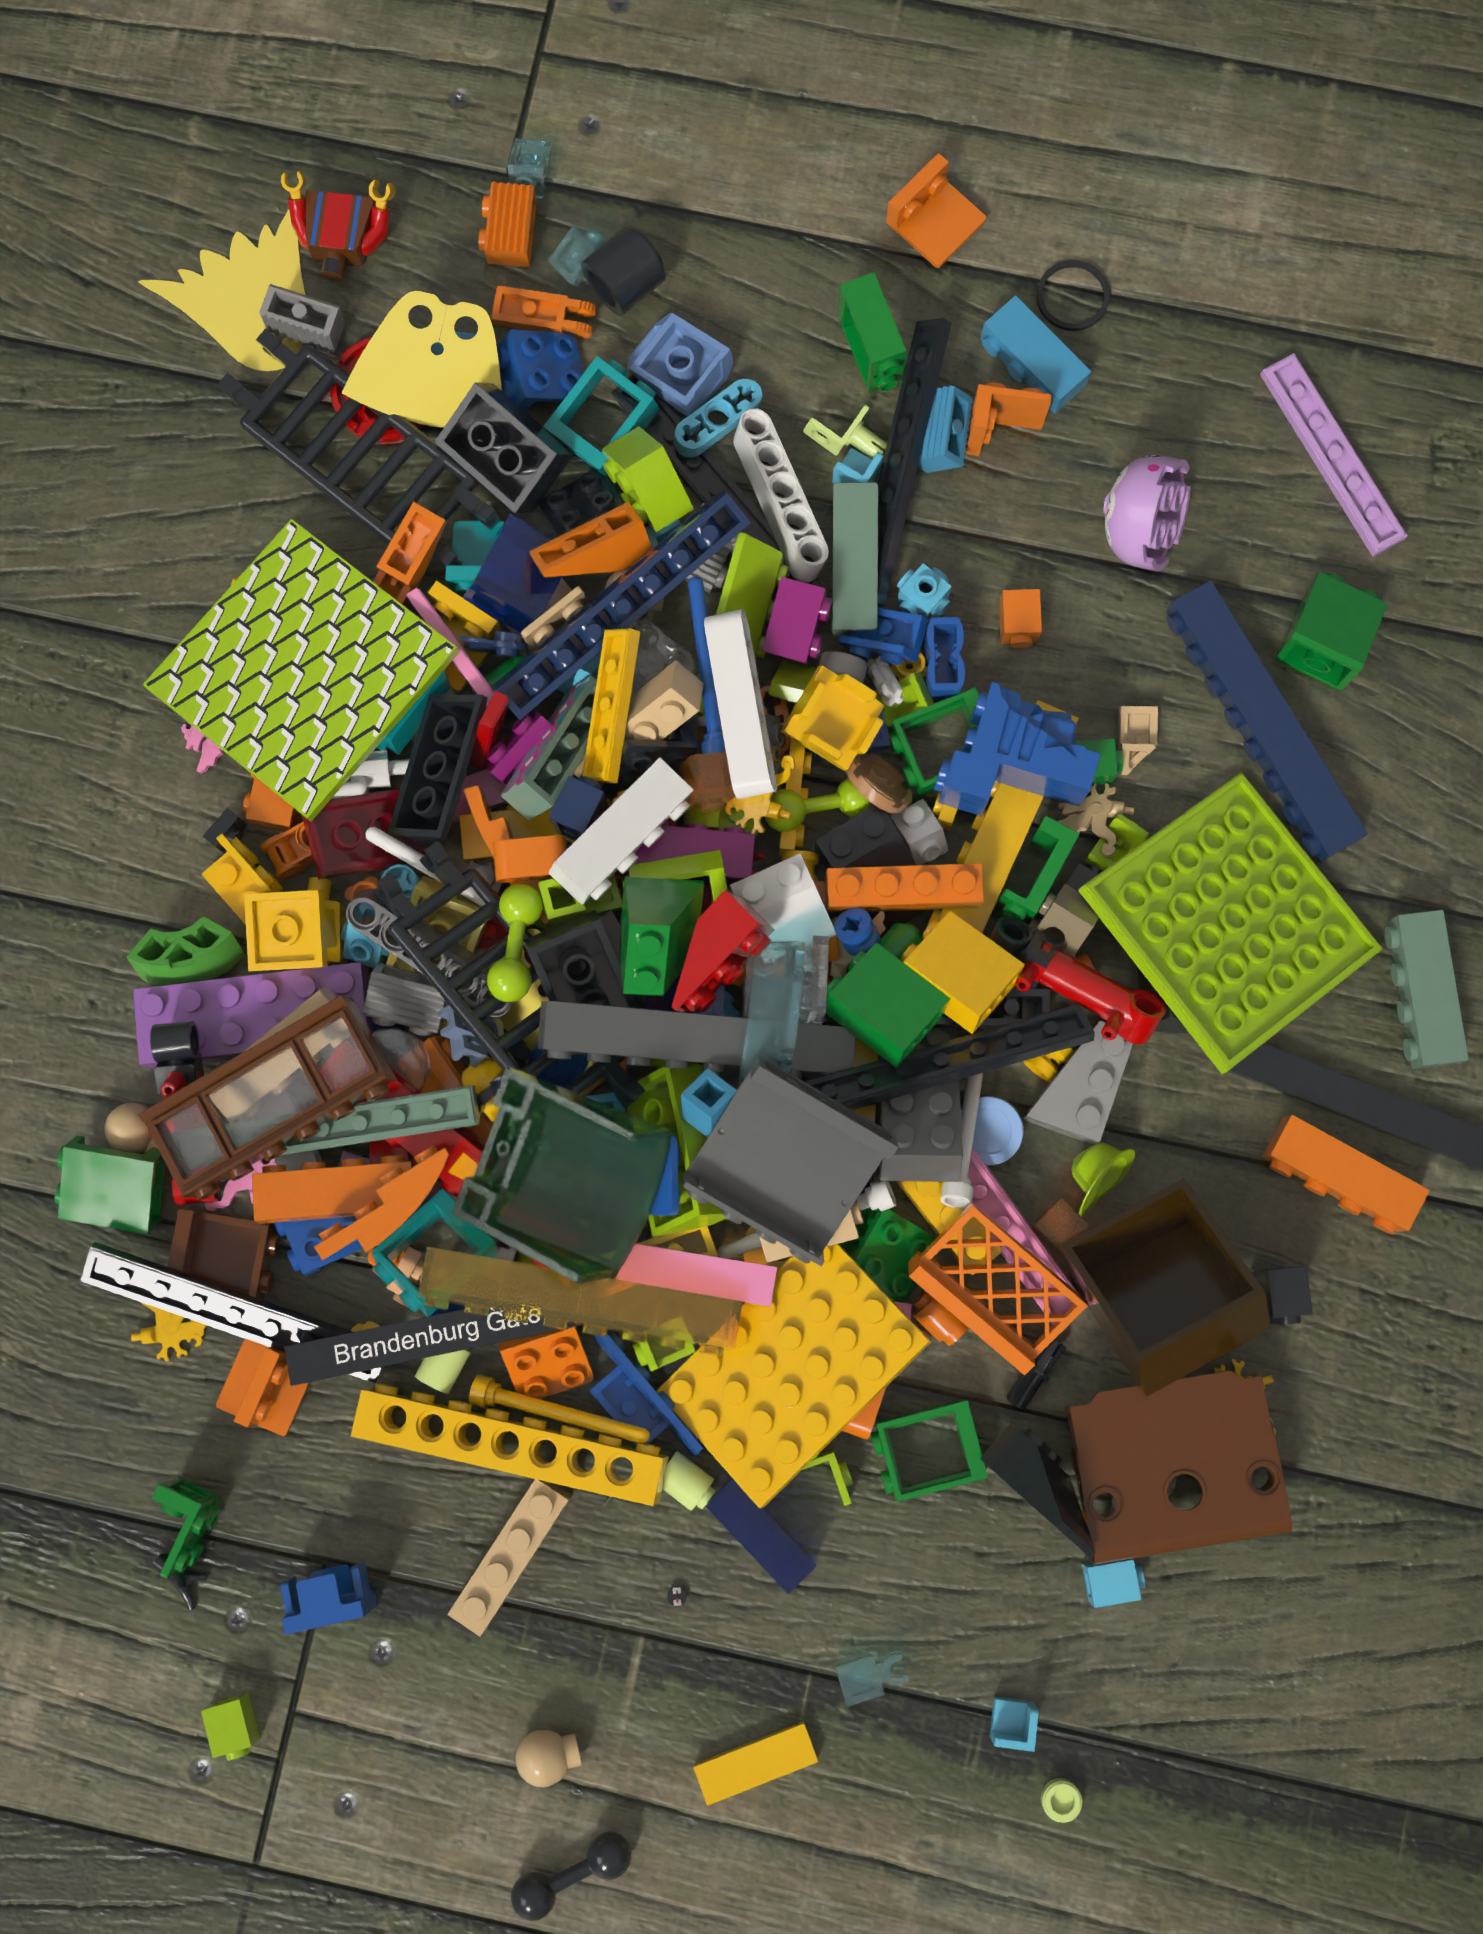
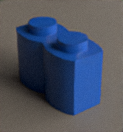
M958 617L931 618L924 640V656L928 663L925 684L933 702H940L960 694L964 683L965 666L960 655L964 642V630Z

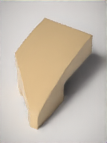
M1119 706L1118 748L1122 751L1123 769L1120 775H1128L1147 754L1149 755L1156 748L1158 706Z

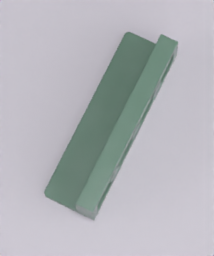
M833 483L832 630L834 638H839V635L849 636V631L877 629V483Z

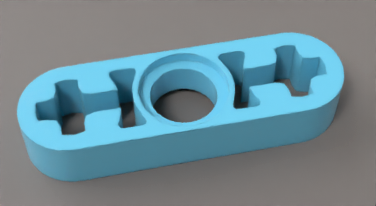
M750 379L737 380L682 420L675 429L673 439L676 451L685 457H696L734 430L745 411L759 409L762 400L761 387ZM739 394L744 397L747 395L752 396L751 402L746 399L742 400L737 404L736 410H734L733 406L738 402ZM712 411H721L727 416L728 421L723 425H715L709 420L708 414ZM701 424L703 430L699 432L696 443L693 440L684 441L685 433L688 436H693L699 431Z

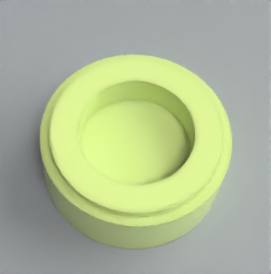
M1056 1778L1044 1786L1041 1793V1803L1046 1814L1052 1820L1065 1823L1072 1821L1079 1815L1082 1808V1796L1076 1785L1070 1780Z

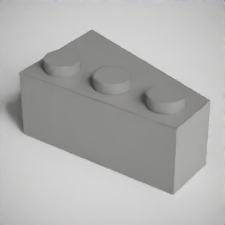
M1097 1022L1092 1027L1095 1032L1094 1041L1076 1047L1073 1055L1046 1086L1022 1120L1091 1145L1099 1143L1133 1043L1126 1041L1119 1034L1113 1040L1103 1038L1101 1030L1105 1022Z

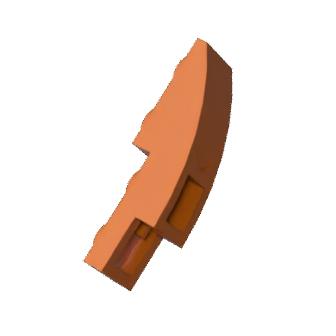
M435 1145L414 1157L417 1162L416 1166L406 1172L399 1166L379 1178L383 1186L376 1189V1192L384 1204L378 1207L375 1201H372L353 1213L357 1221L345 1228L338 1222L320 1233L319 1236L322 1242L314 1246L322 1260L326 1259L357 1239L364 1251L368 1252L398 1229L417 1210L431 1192L450 1155L447 1148L445 1147L438 1151Z

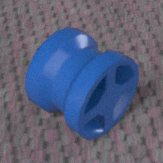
M851 908L846 910L835 921V933L849 955L856 956L861 950L867 953L876 942L878 944L880 942L879 931L873 924L869 913L864 909Z

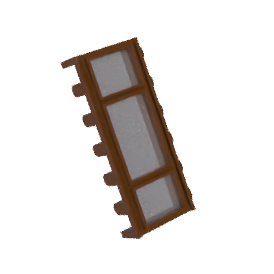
M340 995L138 1115L147 1126L181 1192V1198L197 1197L200 1201L217 1193L220 1190L218 1184L228 1178L235 1181L251 1173L254 1170L252 1164L263 1158L269 1161L282 1155L287 1151L285 1145L298 1138L299 1141H304L313 1137L321 1131L319 1125L332 1118L333 1121H338L352 1114L355 1111L353 1105L366 1098L369 1102L383 1096L389 1091L387 1085L397 1079L353 998Z

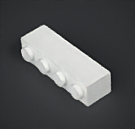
M659 758L553 863L548 873L581 905L590 897L597 901L611 887L612 883L608 879L617 870L624 874L639 858L635 852L643 844L650 848L665 832L660 826L669 817L675 822L690 807L686 800L693 789Z

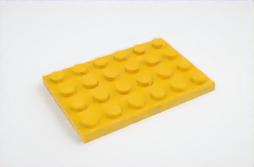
M840 1244L825 1247L823 1250L825 1262L822 1266L813 1261L804 1263L792 1256L776 1272L771 1307L745 1302L657 1390V1393L663 1391L675 1404L672 1410L759 1509L764 1508L931 1343L923 1332Z

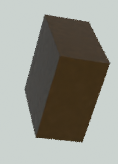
M1184 1178L1061 1245L1073 1285L1088 1302V1308L1146 1397L1271 1329L1265 1290Z

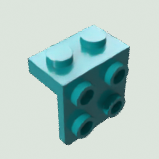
M480 521L456 522L453 525L452 551L458 556L457 559L462 562V566L446 565L445 580L449 589L457 595L467 597L477 594H493L500 597H510L514 594L525 595L527 539L525 524L522 522L499 521L492 530H489Z

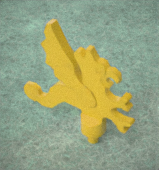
M784 756L781 761V767L784 768V771L775 775L777 786L788 782L792 776L795 760L791 756ZM724 760L723 764L729 770L728 760ZM732 783L728 784L729 790L722 789L726 796L725 803L727 805L725 812L732 815L731 808L734 807L736 812L743 810L745 813L744 818L736 820L735 824L737 826L741 824L742 828H746L747 823L753 819L754 827L751 831L752 834H756L757 831L764 833L765 829L761 824V819L764 816L778 821L782 817L791 819L792 812L786 811L784 805L771 801L773 792L738 800L734 794Z
M142 1303L155 1312L156 1326L141 1328L140 1333L131 1334V1341L141 1340L142 1344L162 1343L163 1348L156 1357L158 1360L164 1358L166 1362L169 1361L168 1348L170 1346L176 1350L178 1358L182 1354L187 1356L188 1351L180 1346L182 1340L186 1339L187 1342H191V1339L194 1338L197 1340L194 1345L195 1347L202 1344V1336L205 1333L204 1328L207 1326L206 1324L194 1320L181 1323L185 1317Z

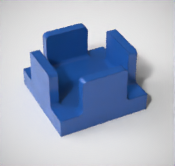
M365 1561L356 1563L352 1567L349 1564H342L315 1570L311 1573V1578L302 1579L297 1582L296 1577L280 1583L285 1609V1617L282 1618L284 1635L362 1618L378 1606L375 1590L370 1589Z

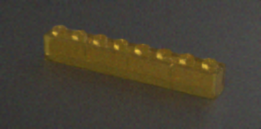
M427 1247L425 1251L417 1298L425 1299L424 1306L448 1310L449 1303L465 1306L464 1313L488 1317L489 1310L505 1312L504 1320L528 1323V1317L544 1319L543 1326L567 1330L568 1323L584 1326L583 1333L606 1337L607 1330L623 1332L622 1340L645 1343L646 1336L662 1339V1347L684 1350L685 1343L700 1345L699 1353L714 1356H723L724 1350L735 1349L742 1301L432 1247Z

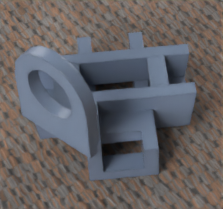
M446 1002V1007L438 1011V1017L446 1019L448 1026L440 1030V1034L450 1039L452 1060L458 1061L464 1055L470 1058V1066L476 1068L487 1057V1050ZM489 1016L483 1020L497 1039L504 1034L501 1020Z

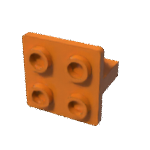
M245 1338L216 1402V1407L235 1415L233 1422L247 1428L258 1425L278 1435L285 1436L290 1430L310 1383L291 1386L285 1352Z

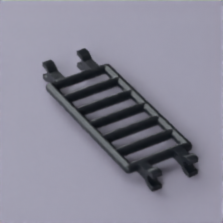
M264 329L256 341L263 346L262 349L265 353L285 366L281 373L259 398L247 390L228 372L218 383L220 387L226 390L225 393L231 399L248 410L240 420L241 427L388 545L396 533L394 531L395 527L405 517L412 503H417L445 469L461 482L434 514L447 521L461 505L489 530H492L500 521V518L495 514V509L471 493L479 481L432 439L400 415H388L368 407L379 417L333 471L326 477L312 466L363 406L362 403L350 397L301 455L285 444L334 385L337 383L344 389L350 377L348 373L312 345H304L295 354L273 334ZM311 362L324 375L272 434L259 423L260 419L307 364ZM392 426L406 437L405 440L355 498L351 497L339 486L387 429ZM420 448L433 459L432 462L387 515L380 520L366 509L367 506L413 452ZM438 542L432 558L445 569L446 565L462 566V562L457 559L458 556Z
M436 841L426 848V855L421 857L419 861L428 871L438 877L444 887L416 906L402 892L399 882L392 873L380 879L377 883L379 887L373 890L372 893L382 904L388 906L398 918L389 925V933L539 1115L543 1118H550L558 1112L570 1126L573 1136L582 1144L601 1126L591 1115L585 1113L575 1101L578 1095L603 1077L613 1088L617 1099L626 1109L646 1090L620 1066L619 1063L626 1056L611 1055L610 1063L595 1062L552 1097L547 1099L533 1081L561 1059L547 1058V1050L522 1069L508 1052L517 1043L539 1028L541 1007L497 1039L483 1020L507 1002L500 1001L493 995H490L472 1009L458 992L460 988L505 956L508 935L449 978L443 974L433 961L494 916L498 918L508 932L510 924L504 920L500 913L499 895L479 871L471 868L461 874L449 860V856L441 843ZM472 887L484 901L485 905L422 948L408 930L463 891ZM526 928L524 940L529 937H532V935L528 932ZM523 941L522 948L528 954V951ZM534 965L528 968L532 977L531 985L539 979Z

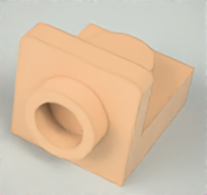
M411 1246L406 1249L398 1268L412 1283L418 1285L428 1267V1264L424 1262L427 1253ZM394 1282L389 1284L386 1288L395 1292L392 1299L407 1307L399 1297L403 1291Z

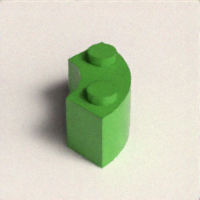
M203 916L192 926L176 932H161L150 928L126 957L142 980L157 986L213 980L227 973L245 954L231 931Z

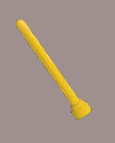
M478 1374L470 1389L469 1403L486 1409L488 1406L495 1407L496 1404H500L636 1443L645 1444L650 1439V1433L645 1428L501 1388V1384L496 1383L495 1378Z

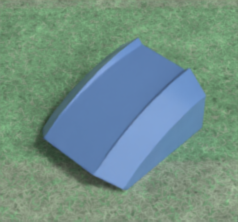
M669 313L653 325L628 358L627 369L638 380L650 387L656 395L688 417L710 401L724 382H727L734 362L731 349L674 313Z

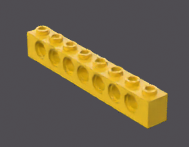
M375 1383L374 1389H361L351 1437L645 1505L655 1506L660 1502L669 1456L659 1454L661 1448L659 1446L646 1443H637L636 1448L622 1446V1438L606 1434H599L598 1440L583 1437L585 1430L566 1425L561 1426V1431L546 1428L547 1421L532 1417H524L523 1423L508 1420L509 1412L487 1408L485 1414L471 1411L472 1404L457 1400H449L448 1406L434 1403V1395L412 1391L411 1397L398 1395V1387L387 1384ZM397 1406L402 1407L406 1412V1422L401 1428L396 1426L392 1420L393 1410ZM434 1414L440 1416L444 1423L443 1431L439 1436L432 1434L429 1429V1420ZM470 1423H475L481 1430V1438L476 1445L471 1444L466 1438V1429ZM508 1431L516 1434L519 1440L518 1449L514 1453H509L503 1446V1437ZM545 1440L553 1442L557 1449L556 1457L552 1462L544 1460L540 1454V1446ZM583 1448L590 1450L595 1457L594 1466L590 1471L582 1469L577 1461L578 1454ZM620 1457L627 1458L633 1465V1473L629 1479L620 1478L615 1471L616 1461Z

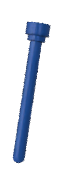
M694 576L690 578L688 587L700 681L704 683L702 696L707 734L704 735V742L701 743L702 756L706 760L726 758L727 754L704 626V619L708 617L704 584L700 577Z

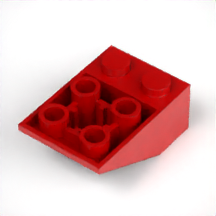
M725 890L697 919L672 1003V1008L675 1011L695 1014L697 1011L700 1013L705 1012L717 999L714 993L724 983L727 985L733 983L744 971L742 964L752 954L755 957L758 956L770 944L771 939L769 936L775 929L742 897Z

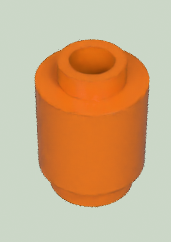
M926 1291L913 1303V1306L916 1308L913 1317L938 1342L944 1341L948 1346H951L968 1329L963 1322Z

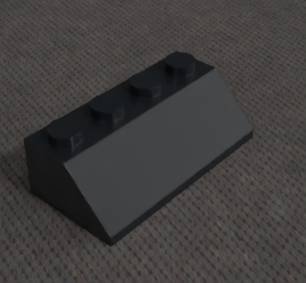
M429 695L387 832L388 835L417 851H425L426 848L436 841H439L445 849L473 756L479 721L486 710L488 700L486 696Z

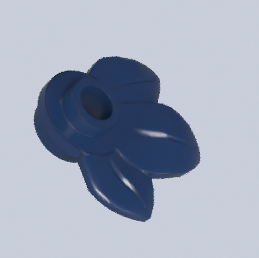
M495 631L494 640L460 637L463 641V647L471 652L490 653L497 649V655L519 657V650H527V644H524L522 635L517 633Z

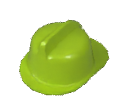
M1100 1142L1090 1146L1073 1159L1072 1175L1086 1194L1079 1211L1081 1217L1085 1216L1103 1196L1108 1194L1123 1180L1135 1159L1133 1149L1127 1148L1121 1151L1108 1143Z

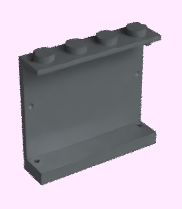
M758 1056L684 1173L683 1187L687 1189V1194L694 1200L702 1204H707L709 1201L721 1208V1213L730 1221L741 1224L743 1221L754 1227L756 1234L765 1241L772 1244L778 1241L790 1248V1253L804 1263L813 1261L822 1266L825 1262L823 1250L882 1159L886 1158L890 1161L899 1147L894 1134L763 1057Z

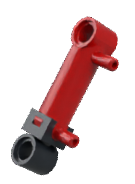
M1004 916L997 921L989 939L1025 964L1015 982L1017 989L1026 992L1030 987L1035 989L1037 984L1041 983L1077 1004L1080 1003L1085 1009L1107 1020L1101 1030V1035L1107 1040L1115 1039L1117 1034L1126 1041L1139 1045L1146 1043L1150 1039L1166 1011L1165 1005L1159 997L1144 990L1133 992L1058 949L1062 942L1041 930H1037L1033 936L1029 925L1019 918Z
M194 1021L154 1024L150 1034L151 1051L154 1061L157 1063L154 1067L158 1094H163L164 1100L203 1077L204 1069L202 1055L199 1053L198 1029ZM194 1104L168 1119L167 1127L172 1133L207 1127V1123L197 1104ZM206 1167L190 1169V1171L194 1175ZM172 1176V1193L177 1205L218 1201L220 1190L200 1201L197 1197L181 1198V1192Z

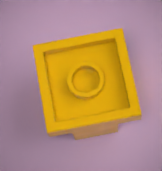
M820 665L814 672L781 732L841 770L846 771L857 754H865L884 722L878 716L885 705L875 699L876 692L848 674L837 675L823 665Z
M323 890L244 894L248 971L328 967L327 948L336 947L334 909H325Z

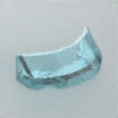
M773 941L770 942L762 953L756 957L754 956L750 1004L738 1087L758 1056L790 1073L801 1005L805 942Z

